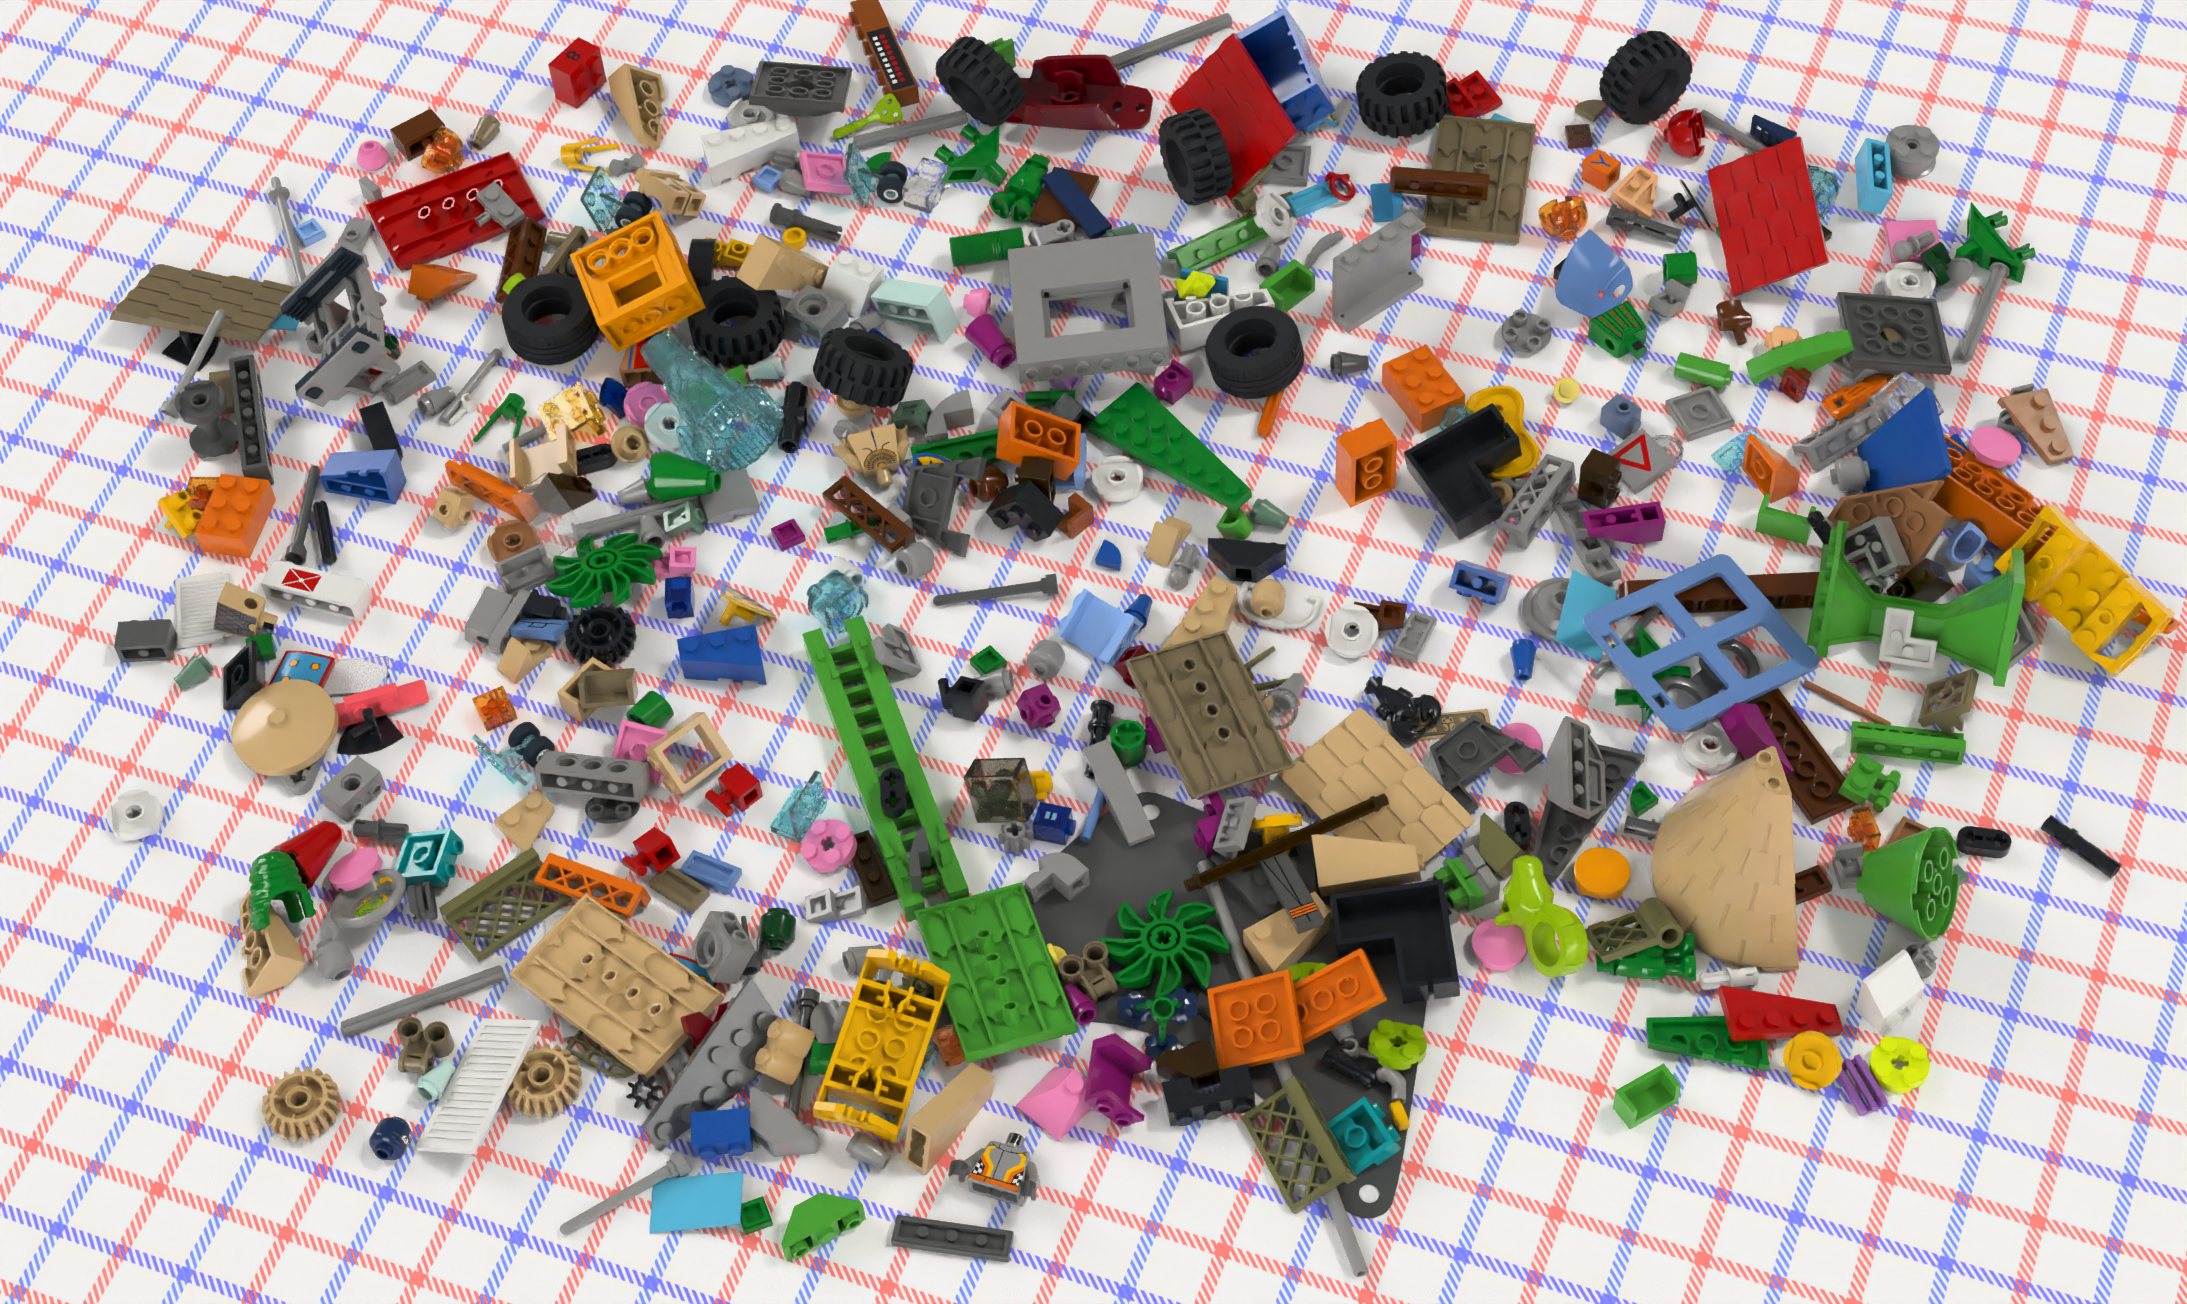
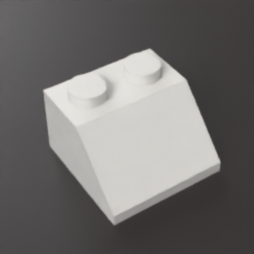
M842 250L829 266L822 290L836 299H841L847 305L849 315L860 318L873 304L871 295L885 280L884 267Z
M1902 949L1862 980L1855 1011L1879 1033L1888 1027L1894 1028L1902 1020L1905 1013L1908 1011L1914 1012L1923 1002L1922 995L1925 986L1905 949Z

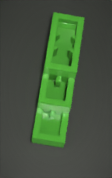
M1841 330L1805 338L1770 350L1747 361L1746 366L1750 380L1756 385L1775 374H1778L1783 379L1804 367L1811 373L1855 349L1850 332L1848 330Z

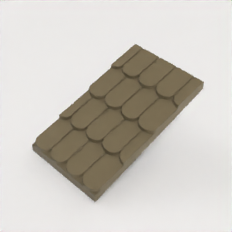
M1444 115L1439 123L1432 169L1490 174L1487 201L1427 195L1423 223L1426 224V227L1422 229L1421 234H1435L1447 237L1458 236L1459 238L1483 239L1497 242L1508 241V243L1519 244L1536 124Z
M158 264L153 266L149 273L138 282V285L127 294V297L117 304L115 310L111 313L110 320L204 335L215 312L222 309L225 312V317L215 337L257 343L282 314L280 303L296 287L268 280L260 282L235 275L227 277L193 268L189 271Z
M1226 630L1125 661L1140 697H1142L1172 763L1176 766L1185 789L1192 800L1243 783L1255 781L1265 776L1280 773L1295 766Z

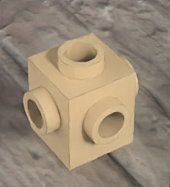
M456 487L441 488L439 497L434 504L435 509L432 517L440 520L441 525L455 529L456 526H465L472 517V508L476 497Z

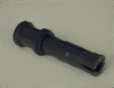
M1095 700L1091 703L1092 718L1088 722L1087 727L1090 733L1089 746L1105 740L1111 732L1110 717L1114 713L1115 707L1114 704L1107 700ZM1086 763L1084 775L1089 779H1095L1093 771L1089 764Z

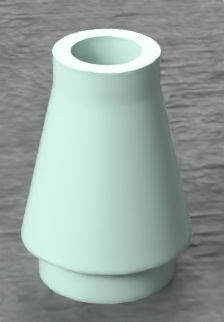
M442 1060L436 1067L418 1079L415 1088L416 1093L427 1102H434L435 1099H440L452 1074L455 1072L454 1065L447 1060Z

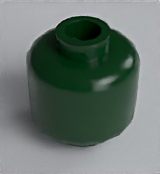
M769 908L767 913L760 917L759 940L763 944L768 945L769 950L773 951L785 950V946L794 942L796 918L790 914L788 909Z

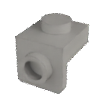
M1670 279L1666 284L1664 292L1652 296L1648 306L1653 308L1658 315L1670 317L1683 311L1691 290L1676 280Z
M1846 842L1834 848L1831 862L1840 889L1856 887L1857 878L1862 876L1864 866L1862 858L1864 847L1862 842Z

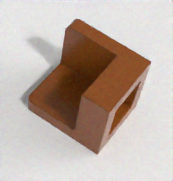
M1076 492L1068 497L1069 511L1064 514L1057 525V528L1070 539H1074L1094 523L1093 506Z

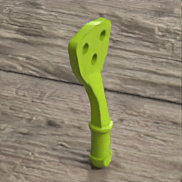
M888 93L877 102L869 115L863 119L851 121V123L841 128H836L833 131V137L841 139L843 136L857 132L863 126L875 121L884 123L903 120L901 106L892 93ZM884 109L887 110V113L885 114L882 113ZM895 112L898 113V116H897V117H894V116H893V114H894Z

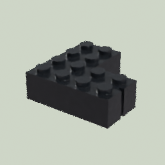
M1493 403L1403 452L1407 470L1458 540L1501 517L1503 514L1501 498L1484 476L1522 456L1519 437L1507 422L1505 423L1504 417Z
M1443 879L1330 894L1339 959L1360 948L1365 951L1367 956L1396 953L1403 1004L1429 1000L1428 995L1434 994V999L1460 996L1459 977Z

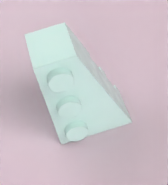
M886 278L871 295V299L880 316L904 327L907 324L919 328L918 333L925 335L928 332L938 337L937 341L943 344L960 325L943 287Z

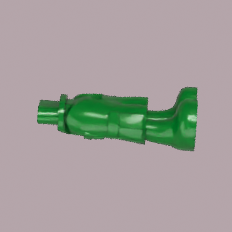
M1038 154L1028 158L1016 174L1010 177L1004 187V193L996 192L991 196L989 205L993 212L1003 219H1006L1011 212L1013 222H1026L1033 212L1031 205L1036 202L1041 193L1043 185L1042 176L1048 173L1050 160Z
M1693 932L1684 933L1681 943L1674 948L1665 949L1655 945L1607 963H1603L1596 953L1597 972H1610L1612 976L1619 975L1630 979L1641 977L1642 979L1663 980L1665 975L1681 977L1685 981H1696Z

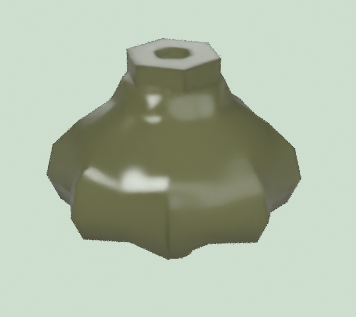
M912 976L902 977L903 990L909 991L910 987H914V994L925 998L932 992L931 985Z

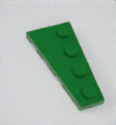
M1725 1016L1646 1018L1648 1049L1757 1070H1769L1766 1040L1732 1042Z

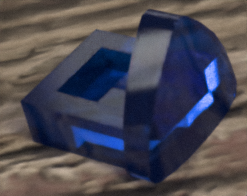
M606 377L600 389L599 404L608 408L621 420L626 416L624 412V399L628 390L616 379Z

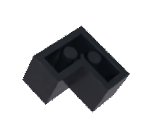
M1031 480L1000 490L985 512L992 519L993 523L1002 530L1018 525L1025 535L1034 542L1050 537L1064 516Z

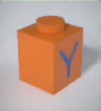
M1597 149L1592 155L1586 156L1582 162V180L1606 192L1619 180L1621 162Z

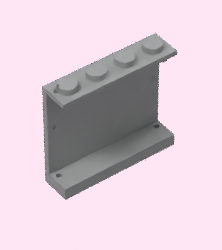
M1406 212L1333 258L1332 320L1347 333L1423 286V278L1410 268L1412 236L1424 229L1426 224L1412 212Z

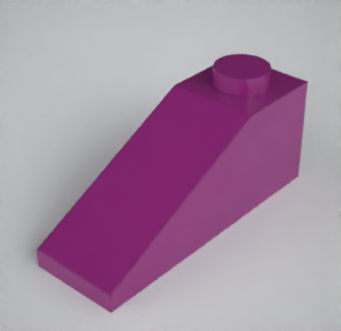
M1659 501L1582 512L1588 536L1631 544L1662 541L1666 521Z
M1735 703L1718 718L1729 740L1746 759L1751 758L1761 750L1774 746L1776 747L1786 778L1794 772L1757 704Z

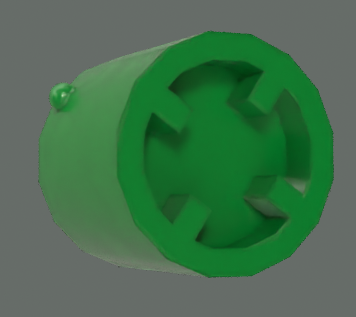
M1689 250V252L1663 255L1662 271L1665 286L1670 279H1674L1682 285L1689 284V286L1696 284L1698 269L1695 252Z
M655 691L647 692L626 713L629 721L659 729L674 715L670 704Z
M1123 720L1116 723L1110 733L1111 746L1123 767L1137 766L1143 762L1147 753L1144 727L1134 720Z

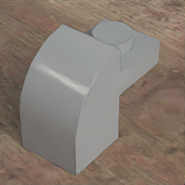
M1060 852L1049 853L1038 859L1039 871L1033 872L1025 882V889L1028 899L1033 904L1053 888H1056L1070 901L1090 885L1089 869L1072 855Z

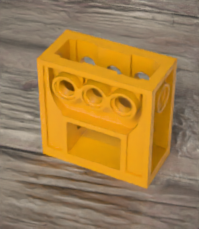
M658 210L570 254L598 327L617 353L706 308L679 243ZM650 236L647 243L639 244L643 237ZM628 249L625 254L618 256L621 250ZM606 259L602 266L595 267L598 260Z

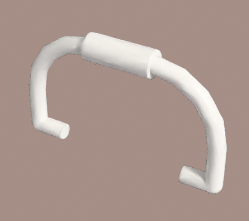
M1243 582L1238 595L1239 609L1246 618L1258 623L1259 626L1283 631L1284 629H1299L1312 623L1317 617L1323 602L1322 597L1308 594L1307 601L1315 602L1310 616L1300 622L1288 623L1286 620L1277 618L1266 619L1256 616L1246 609L1244 604L1248 588L1253 589L1256 583Z

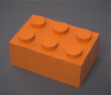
M1426 345L1382 364V385L1420 434L1464 415L1466 394Z
M1011 401L999 417L996 458L1021 466L1023 457L1054 460L1055 478L1066 481L1079 465L1081 424Z
M1382 418L1373 422H1367L1359 428L1344 432L1336 437L1335 487L1350 508L1395 489L1397 438Z
M221 473L194 532L202 552L243 558L251 557L276 501L269 480Z

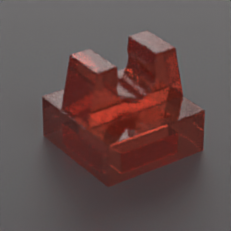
M1789 367L1784 370L1778 390L1796 403L1804 400L1812 373L1805 368L1796 371Z

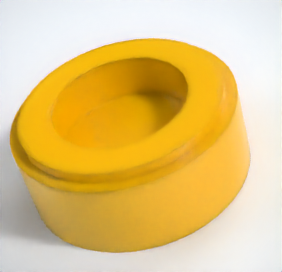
M789 228L782 235L783 243L800 250L807 244L806 232L801 228Z
M1397 1100L1390 1103L1389 1110L1397 1129L1402 1131L1410 1128V1123L1401 1101Z

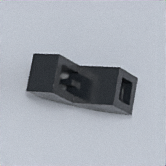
M716 239L691 240L688 267L699 290L702 286H708V283L714 280V268L718 263Z

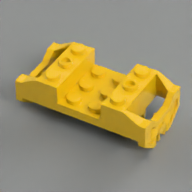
M2055 504L2046 505L2037 515L2029 529L1995 562L1994 566L2001 574H2004L2009 567L2012 548L2022 549L2025 555L2032 550V547L2045 535L2051 525L2059 527L2025 565L2023 597L2029 602L2037 601L2073 635L2069 639L2087 656L2107 669L2112 675L2119 674L2144 652L2143 649L2148 648L2152 640L2158 637L2156 634L2164 631L2175 613L2160 602L2078 528ZM2144 606L2152 618L2146 630L2142 634L2137 635L2134 638L2136 641L2117 659L2102 655L2101 652L2118 634L2126 631L2124 627L2133 618L2140 615L2139 611Z
M868 949L820 1092L813 1107V1117L830 1122L844 1123L869 1131L884 1140L897 1143L930 1039L933 1038L950 985L951 974L930 962L922 961L920 965L918 964L919 959L914 958V961L911 958L906 959L904 954L901 955V958H898V953L892 950ZM878 970H893L903 973V976L916 977L934 987L935 1000L914 994V987H910L909 991L892 986L891 980H887L886 985L871 981V979ZM828 1095L897 1116L898 1119L890 1123L874 1115L872 1112L869 1114L865 1110L858 1111L852 1106L847 1107L846 1104L828 1102Z

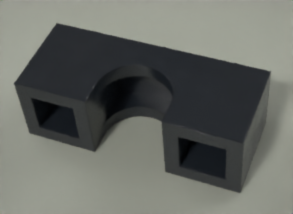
M1247 1064L1218 1070L1220 1086L1216 1091L1209 1094L1196 1091L1192 1086L1190 1076L1161 1082L1170 1127L1176 1125L1187 1126L1194 1121L1203 1119L1215 1120L1222 1115L1230 1113L1242 1114L1256 1107L1255 1093Z

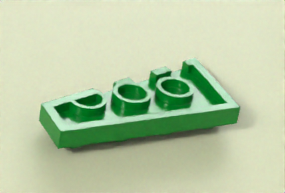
M998 429L910 447L912 459L914 454L931 453L941 455L952 462L960 459H973L974 457L987 458L985 466L1001 460L996 458Z

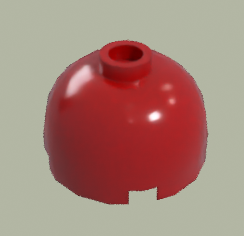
M1697 108L1679 111L1671 117L1668 127L1664 129L1665 142L1669 143L1674 153L1682 157H1700L1705 150V145L1700 146L1701 138H1705V126L1701 112L1696 113Z

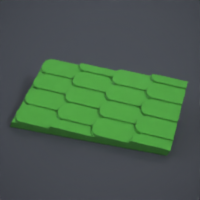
M1022 882L914 911L930 962L951 974L950 985L944 1002L966 1063L1006 1053L1008 1050L1013 1051L1034 1045L1035 1043L1038 1044L1060 1038L1062 1035L1067 1036L1077 1033L1074 1017Z

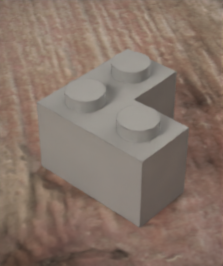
M1876 517L1847 532L1844 557L1849 563H1857L1868 558L1875 577L1889 576L1911 565L1891 517Z

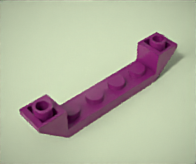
M1146 717L1144 729L1146 745L1151 746L1154 754L1167 751L1151 717ZM1218 792L1196 798L1197 800H1202L1206 818L1197 820L1196 833L1193 834L1197 848H1202L1206 858L1212 856L1215 851L1212 848L1225 809V805Z

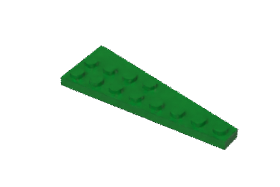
M1138 382L1095 416L1096 418L1087 428L1089 433L1234 512L1252 498L1251 489Z

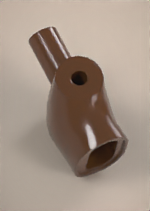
M1740 300L1720 302L1716 305L1719 331H1733L1737 345L1745 344L1747 340L1743 329L1752 326L1751 314L1745 311Z

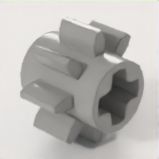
M1012 819L1006 825H1001L1002 833L998 835L999 844H1004L1006 853L1010 851L1019 855L1024 849H1030L1029 840L1033 839L1032 830H1027L1026 821L1021 823Z
M1924 943L1919 948L1916 944H1913L1905 949L1921 979L1927 978L1934 973L1936 969L1935 961L1938 958L1933 954L1934 951Z

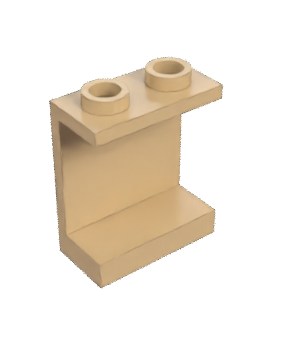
M566 423L556 425L557 440L524 450L520 448L514 438L509 439L507 458L510 463V470H508V478L512 485L515 484L517 488L526 492L538 488L548 472L555 474L564 473L572 477L577 476L576 437Z

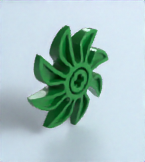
M624 533L609 537L604 540V546L598 549L595 547L594 535L583 539L577 545L576 552L578 557L554 556L553 566L559 578L546 582V589L557 596L571 597L572 600L569 602L570 608H585L599 604L605 600V594L608 592H613L615 606H618L632 596L633 589L631 583L655 585L656 575L650 562L663 558V554L659 548L653 545L635 543L639 539L637 533Z
M1174 889L1166 890L1156 894L1147 904V918L1150 923H1145L1125 901L1118 911L1119 929L1125 939L1100 937V942L1104 943L1108 949V958L1115 963L1128 966L1113 976L1116 984L1125 988L1145 987L1151 983L1155 972H1162L1154 999L1166 997L1169 994H1173L1176 989L1181 988L1183 982L1180 967H1183L1205 990L1211 981V964L1204 951L1229 953V945L1223 934L1208 925H1199L1217 914V910L1204 903H1187L1178 907L1174 918L1167 919L1174 896Z

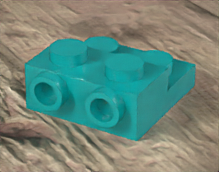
M451 828L406 833L394 870L399 871L406 879V884L420 883L422 885V883L430 881L433 888L448 886L450 878H454L456 875L455 862L457 856L461 855L464 851L463 840Z
M1365 1096L1327 1123L1355 1175H1358L1373 1163L1377 1166L1402 1149L1398 1144V1141L1402 1138L1392 1124L1387 1127L1382 1120L1386 1117L1384 1110L1377 1101L1372 1104Z

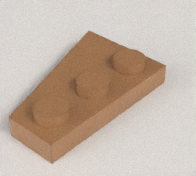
M2048 388L1999 398L1997 401L1999 406L2009 412L2013 417L2011 421L2016 427H2021L2029 437L2028 442L2047 465L2072 460L2074 454Z

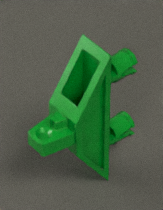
M970 123L967 126L965 125L959 135L973 143L974 147L963 156H956L945 144H942L936 150L934 156L949 166L941 183L978 182L984 178L999 187L1008 175L996 162L999 156V126L988 135H982Z
M1971 202L1967 217L1966 242L1963 243V246L1956 249L1954 258H1967L1988 271L1991 264L1995 262L2003 263L2010 269V273L2006 278L2022 283L2026 267L2022 262L2035 258L2036 252L2034 247L2029 249L2030 243H2027L2014 250L2010 249L1995 231L1996 228L2008 224L2007 215L2002 216L2003 211L2001 210L1985 218Z
M1639 623L1635 636V645H1626L1638 658L1661 649ZM1611 644V648L1617 646L1615 644ZM1675 665L1652 677L1656 682L1667 676H1681L1690 679V667ZM1615 689V706L1639 705L1644 727L1654 711L1636 690Z

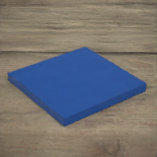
M1924 388L1857 446L1859 457L1862 461H1867L1870 481H1867L1865 485L1867 493L1934 480H1943L1953 471L1934 393L1929 388Z

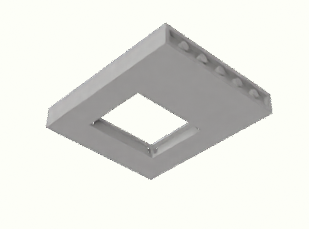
M1153 232L1008 249L1020 383L1170 365ZM1124 282L1128 283V288H1123ZM1045 292L1049 293L1048 298L1044 297ZM1125 292L1129 328L1052 337L1049 301Z

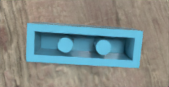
M1866 138L1855 157L1858 209L1882 214L1893 195L1889 143Z

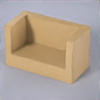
M593 657L557 692L562 711L581 723L597 709H581L578 688L581 672L612 670Z

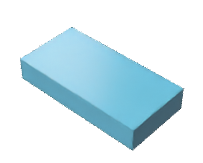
M1327 181L1284 197V200L1290 207V212L1295 218L1338 202V199L1331 193Z

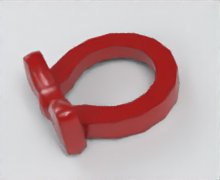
M1330 171L1325 176V181H1329L1331 193L1341 201H1350L1356 193L1353 183L1349 180L1350 175L1336 174ZM1335 181L1344 184L1349 194L1346 196L1340 194L1335 188Z

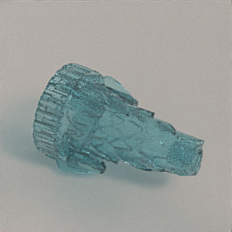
M666 328L662 334L655 335L646 344L642 345L640 350L642 357L653 372L663 381L662 387L668 393L669 398L687 425L678 426L676 429L679 443L686 458L724 473L747 468L760 459L768 451L769 447L773 445L783 426L784 414L779 404L762 387L742 385L729 374H725L721 369L717 368L705 356L701 357L691 345L687 347L669 328Z

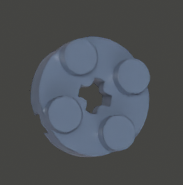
M732 65L722 66L720 71L713 74L709 79L708 90L711 99L716 104L724 107H729L734 101L741 98L743 101L749 100L754 77L752 73L742 68H734Z

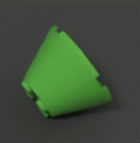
M1931 827L1875 850L1865 851L1863 854L1864 866L1862 876H1859L1856 881L1857 892L1862 893L1865 903L1877 912L1926 941H1937L1938 938L1936 937L1938 934L1944 935L1950 926L1958 897L1959 874H1954L1953 859H1958V853L1951 833L1944 827Z

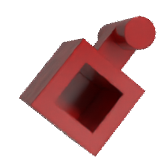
M739 762L732 768L726 769L718 778L721 790L719 795L712 789L705 794V798L726 817H730L734 813V809L730 804L744 812L763 797L760 781Z
M653 827L632 842L638 854L633 858L630 856L623 857L622 864L637 875L644 876L647 873V866L657 873H661L681 857L670 836Z

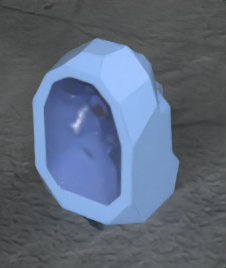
M1962 521L1948 539L1945 557L1953 563L1969 561L1984 546L1988 538L1971 522Z

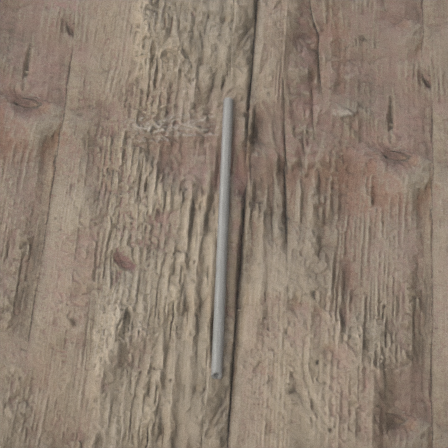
M1207 859L1197 864L1200 873L1213 868L1210 860ZM1218 881L1205 886L1212 906L1217 910L1216 917L1228 942L1229 950L1240 979L1242 981L1254 978V973ZM1287 1058L1273 1062L1282 1088L1286 1086L1284 1081L1293 1076ZM1287 1096L1286 1099H1287L1288 1104H1289V1107H1290V1106H1291V1100H1290L1289 1097ZM1295 1121L1302 1136L1304 1124L1303 1122ZM1306 1144L1305 1148L1309 1159L1314 1162L1317 1148L1315 1145ZM1319 1168L1317 1179L1319 1184L1323 1185L1333 1177L1328 1169ZM1337 1187L1326 1193L1324 1198L1354 1276L1362 1277L1368 1274L1369 1270Z

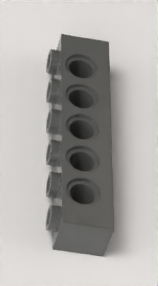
M253 354L228 359L244 477L269 480L270 484L274 485L261 376Z

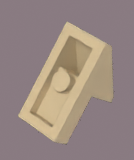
M1169 515L1163 523L1156 521L1145 552V559L1168 567L1191 532V524Z
M511 637L497 666V670L516 685L554 653L553 646L546 640L526 639L520 643L514 637Z

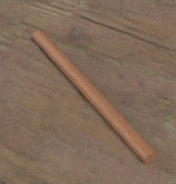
M1805 680L1803 686L1878 724L1891 725L1890 721L1808 680Z

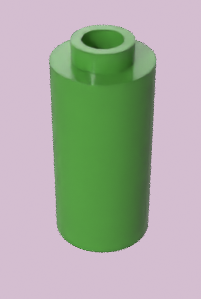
M1680 352L1674 369L1675 377L1708 386L1712 385V387L1724 389L1725 385L1730 386L1734 371L1730 370V365L1683 352Z

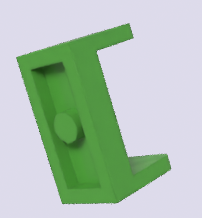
M1293 259L1259 285V289L1267 288L1275 303V309L1286 313L1315 291V274Z
M1765 493L1758 512L1755 531L1807 545L1812 530L1807 521L1808 517L1768 507L1770 495ZM1811 506L1809 513L1815 512L1817 507Z
M1663 1063L1615 1090L1613 1109L1626 1126L1632 1129L1678 1103L1681 1085Z

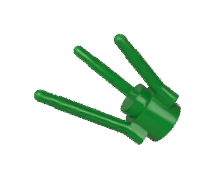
M509 393L503 403L489 417L490 420L473 438V441L477 442L501 415L507 419L517 417L513 438L518 437L523 418L527 413L523 409L525 406L524 399L516 393Z

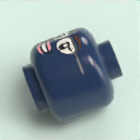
M387 1117L381 1119L370 1136L369 1145L379 1159L397 1160L404 1155L411 1143L412 1131L408 1123L402 1118Z

